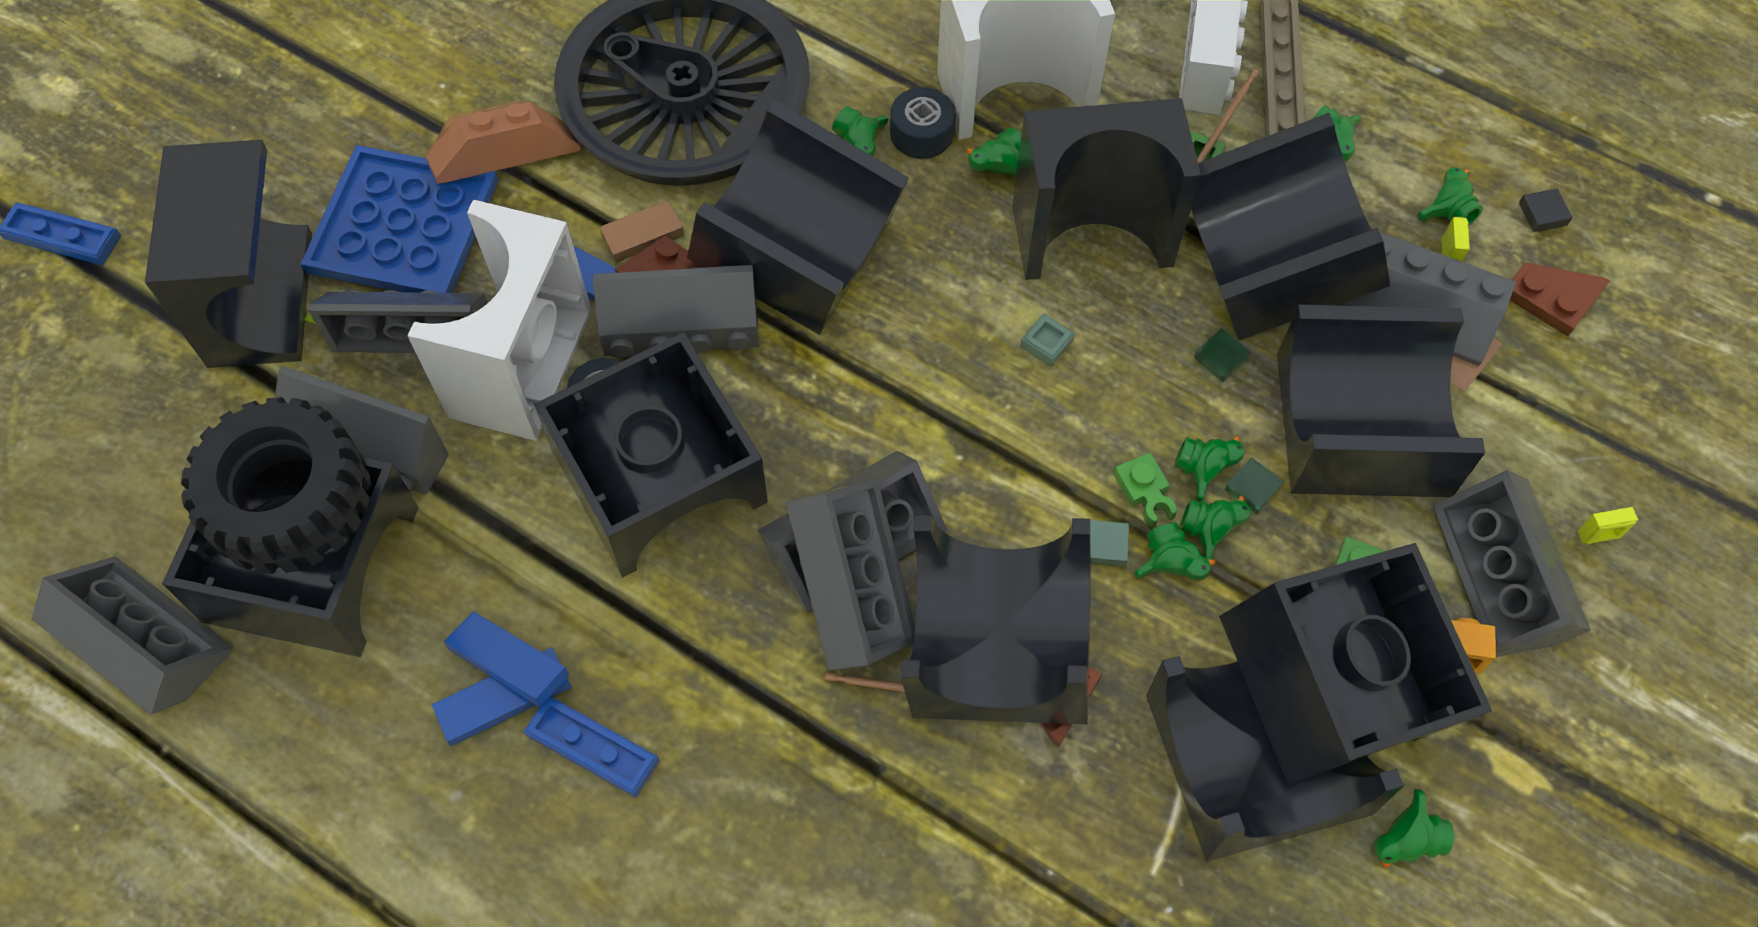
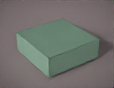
M1043 313L1023 336L1020 346L1052 367L1074 341L1075 333Z
M1090 520L1091 564L1126 567L1128 561L1129 523Z

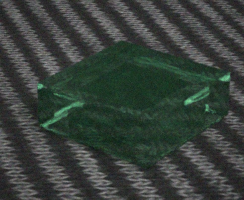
M1221 328L1196 351L1194 359L1224 382L1249 359L1251 352Z
M1251 457L1227 483L1225 491L1236 499L1239 496H1243L1250 510L1258 514L1281 489L1285 481Z

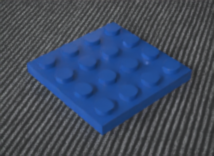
M356 145L300 265L307 274L402 293H421L427 290L438 293H452L476 237L467 212L473 200L490 203L499 181L497 174L492 171L437 184L426 158Z

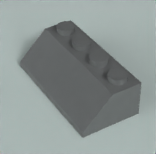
M1380 232L1384 241L1390 286L1339 304L1338 306L1462 308L1464 323L1458 334L1453 356L1480 366L1506 312L1516 281Z
M752 265L593 274L598 336L604 356L623 358L632 354H639L682 332L686 334L697 353H704L715 349L741 351L749 347H759L758 308Z
M346 290L344 292H327L310 303L308 311L332 352L416 353L407 336L414 322L439 324L456 321L477 312L488 302L484 293L473 291L438 293L427 290L421 293H400L394 290L383 292Z
M282 366L278 372L275 397H283L287 403L292 398L306 400L311 406H321L329 411L332 417L338 419L364 458L393 463L410 492L413 490L427 495L449 456L429 416Z
M899 451L893 452L830 488L834 489L877 478L897 559L916 549L913 531L915 515L932 516L936 525L942 531H947L917 460ZM787 513L762 527L758 532L775 567L803 609L809 613L812 611L811 600L800 564L793 529L790 525L789 514Z
M1506 470L1433 505L1477 620L1480 624L1495 626L1496 657L1552 647L1591 631L1528 479Z
M877 478L786 502L790 525L793 529L800 564L803 569L828 670L870 665L913 645L915 626Z
M115 556L43 577L32 615L33 621L151 715L186 701L230 655L232 650L231 645Z

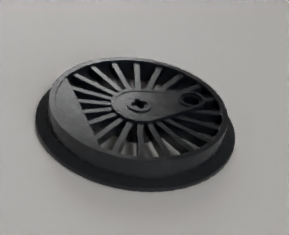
M607 0L589 13L567 38L556 64L554 90L557 106L567 129L586 151L600 161L626 175L650 183L672 186L699 185L718 181L738 173L756 140L766 112L774 99L801 114L809 91V60L802 39L793 24L783 13L766 0ZM682 17H702L693 47L684 45ZM674 18L676 44L664 41L654 22ZM712 20L728 22L708 51L704 52L703 48ZM645 25L651 38L632 35L629 32ZM741 28L753 34L717 59ZM764 43L772 50V52L734 65ZM597 59H600L607 63L608 71L591 68ZM779 64L782 65L775 75L742 78ZM585 82L625 88L583 92ZM761 90H763L760 95L750 94V93H743V92H749V91H761ZM626 103L589 117L583 108ZM737 106L748 107L750 109L746 111ZM722 115L739 122V124L734 127ZM635 116L606 137L598 130L604 126ZM705 118L728 137L721 147ZM651 122L630 150L619 146V144ZM696 122L713 154L712 156L695 159L691 123ZM668 123L658 157L643 156ZM679 124H684L687 160H669Z

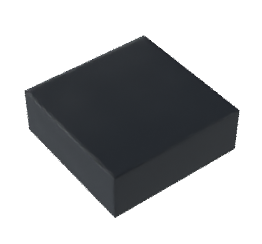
M1558 188L1526 194L1519 201V205L1533 232L1568 226L1573 218Z

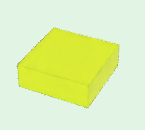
M1452 218L1441 238L1442 255L1463 262L1470 250L1467 218Z
M1633 507L1595 513L1577 532L1582 544L1619 539L1636 524L1638 518Z

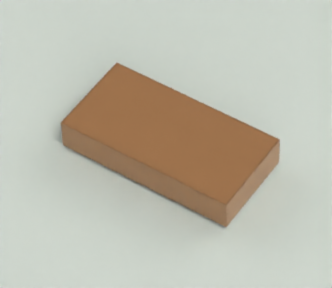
M669 200L599 227L601 235L615 262L641 252L664 235L670 239L684 235L683 226Z

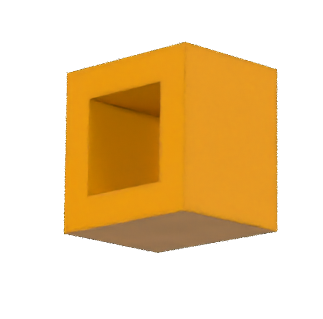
M1472 618L1451 620L1474 672L1482 673L1496 659L1495 626L1480 624L1478 620Z

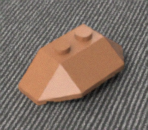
M518 100L450 115L428 152L426 160L436 183L441 184L581 151V147L567 129L564 121L531 102Z

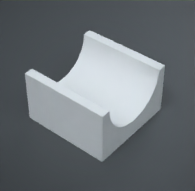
M941 0L937 76L943 94L948 96L954 105L956 116L955 131L958 140L972 138L975 107L979 101L992 90L1006 84L1016 82L1040 83L1061 91L1077 107L1098 105L1115 18V12L1110 0Z
M473 200L467 214L497 294L483 308L462 319L439 324L414 322L407 336L449 419L537 441L543 427L534 404L558 393L592 313L591 305L567 222Z

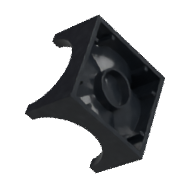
M915 515L913 530L917 558L915 633L910 660H902L901 680L912 718L1088 725L1092 568L1090 519L1072 518L1071 527L1063 536L1041 546L1025 549H993L957 540L942 531L936 525L932 516Z
M1180 656L1162 660L1146 694L1206 862L1372 816L1404 787L1397 768L1385 771L1375 765L1368 756L1288 785L1238 661L1209 668H1188L1183 666Z

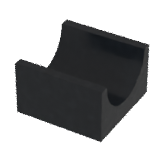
M1182 98L1024 111L1012 208L1025 280L1040 279L1045 250L1057 236L1071 228L1087 224H1105L1124 229L1138 237L1148 246L1155 256L1159 268L1174 267L1201 176Z
M774 99L766 112L763 124L749 154L725 193L714 206L704 201L697 211L687 259L703 268L752 265L756 299L820 335L890 223L909 177Z
M1330 113L1198 163L1201 176L1191 210L1238 341L1291 322L1298 305H1339L1390 286L1384 241L1379 229L1375 228L1372 230L1363 213L1342 156L1335 125Z
M263 140L163 146L145 283L207 368L302 361L309 274L302 269L300 264L312 240V232L308 225L283 224L261 218L267 148Z
M1298 305L1277 353L1291 494L1451 497L1456 494L1485 454L1483 438H1460L1454 423L1451 407V366L1457 337L1464 323L1462 308Z
M684 332L534 404L554 456L622 578L637 571L638 558L648 542L663 528L686 513L706 504L725 499L746 500L753 509L768 503L762 457Z
M364 458L366 462L365 469L370 475L371 483L369 490L365 491L370 498L367 510L364 513H358L357 516L362 522L355 533L348 531L343 537L346 543L336 552L332 548L324 553L323 557L325 560L313 566L309 562L300 564L301 570L285 573L280 567H277V571L274 574L259 573L254 567L253 569L246 570L235 565L229 558H225L190 521L162 584L201 623L361 657L367 641L361 629L360 603L364 578L371 555L386 527L396 518L413 522L419 507L393 463ZM289 460L265 470L250 486L245 498L244 511H268L292 500L307 483L312 469V462Z
M1416 543L1274 582L1219 616L1288 785L1396 745L1422 739L1492 712Z

